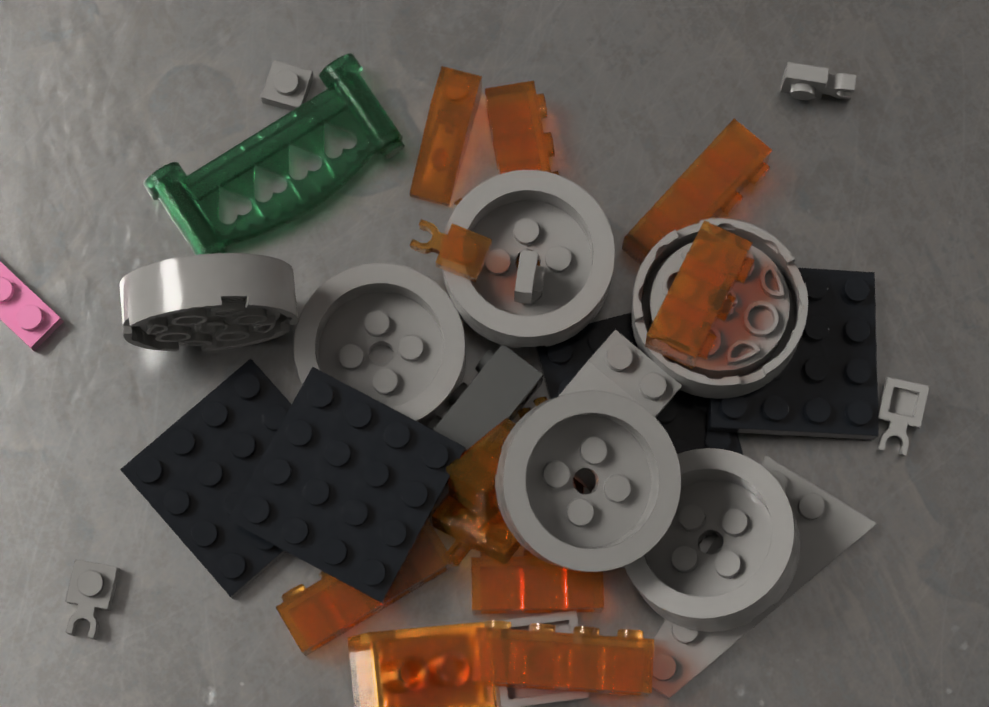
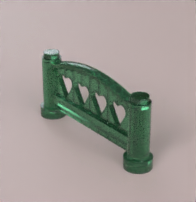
M352 53L335 59L320 72L319 78L327 88L325 91L187 176L178 162H172L153 172L144 181L143 185L152 199L160 200L195 255L228 253L227 249L232 244L267 234L301 218L343 188L365 166L375 154L382 155L387 160L404 149L403 136L361 76L362 67ZM325 123L354 135L357 139V144L351 149H343L342 154L337 158L328 157L324 152ZM290 145L320 157L322 166L316 171L308 170L307 176L302 180L293 179L290 176ZM255 167L284 178L287 181L286 189L281 193L273 192L271 199L267 202L258 201L255 198ZM220 189L249 200L252 204L251 211L246 215H237V219L232 224L222 223L219 219Z

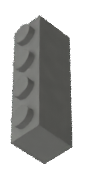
M501 345L495 353L492 350L485 353L475 367V370L479 373L470 385L463 382L449 399V403L453 406L445 416L441 418L436 415L427 425L428 428L466 447L462 459L433 510L437 515L542 385L543 374L505 345Z

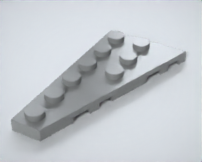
M765 456L761 465L777 479L783 488L794 513L800 535L799 562L788 590L775 606L771 605L763 613L753 618V622L732 630L719 632L696 631L665 620L631 676L669 699L877 523L768 456ZM717 535L706 554L718 553L722 549L723 538Z

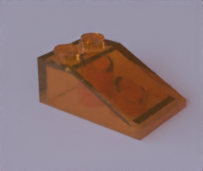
M487 622L376 631L347 637L354 707H497Z

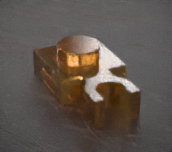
M421 219L419 229L429 232L432 238L427 243H420L412 239L410 248L423 254L431 252L439 254L435 262L436 267L476 283L493 244L492 239L453 223L446 235L439 232L434 224Z

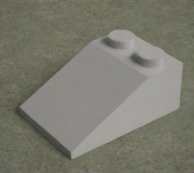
M615 329L559 396L587 390L611 392L635 401L656 418L674 398L682 385L665 373L654 361ZM585 468L575 473L574 478L592 492L595 487V474Z

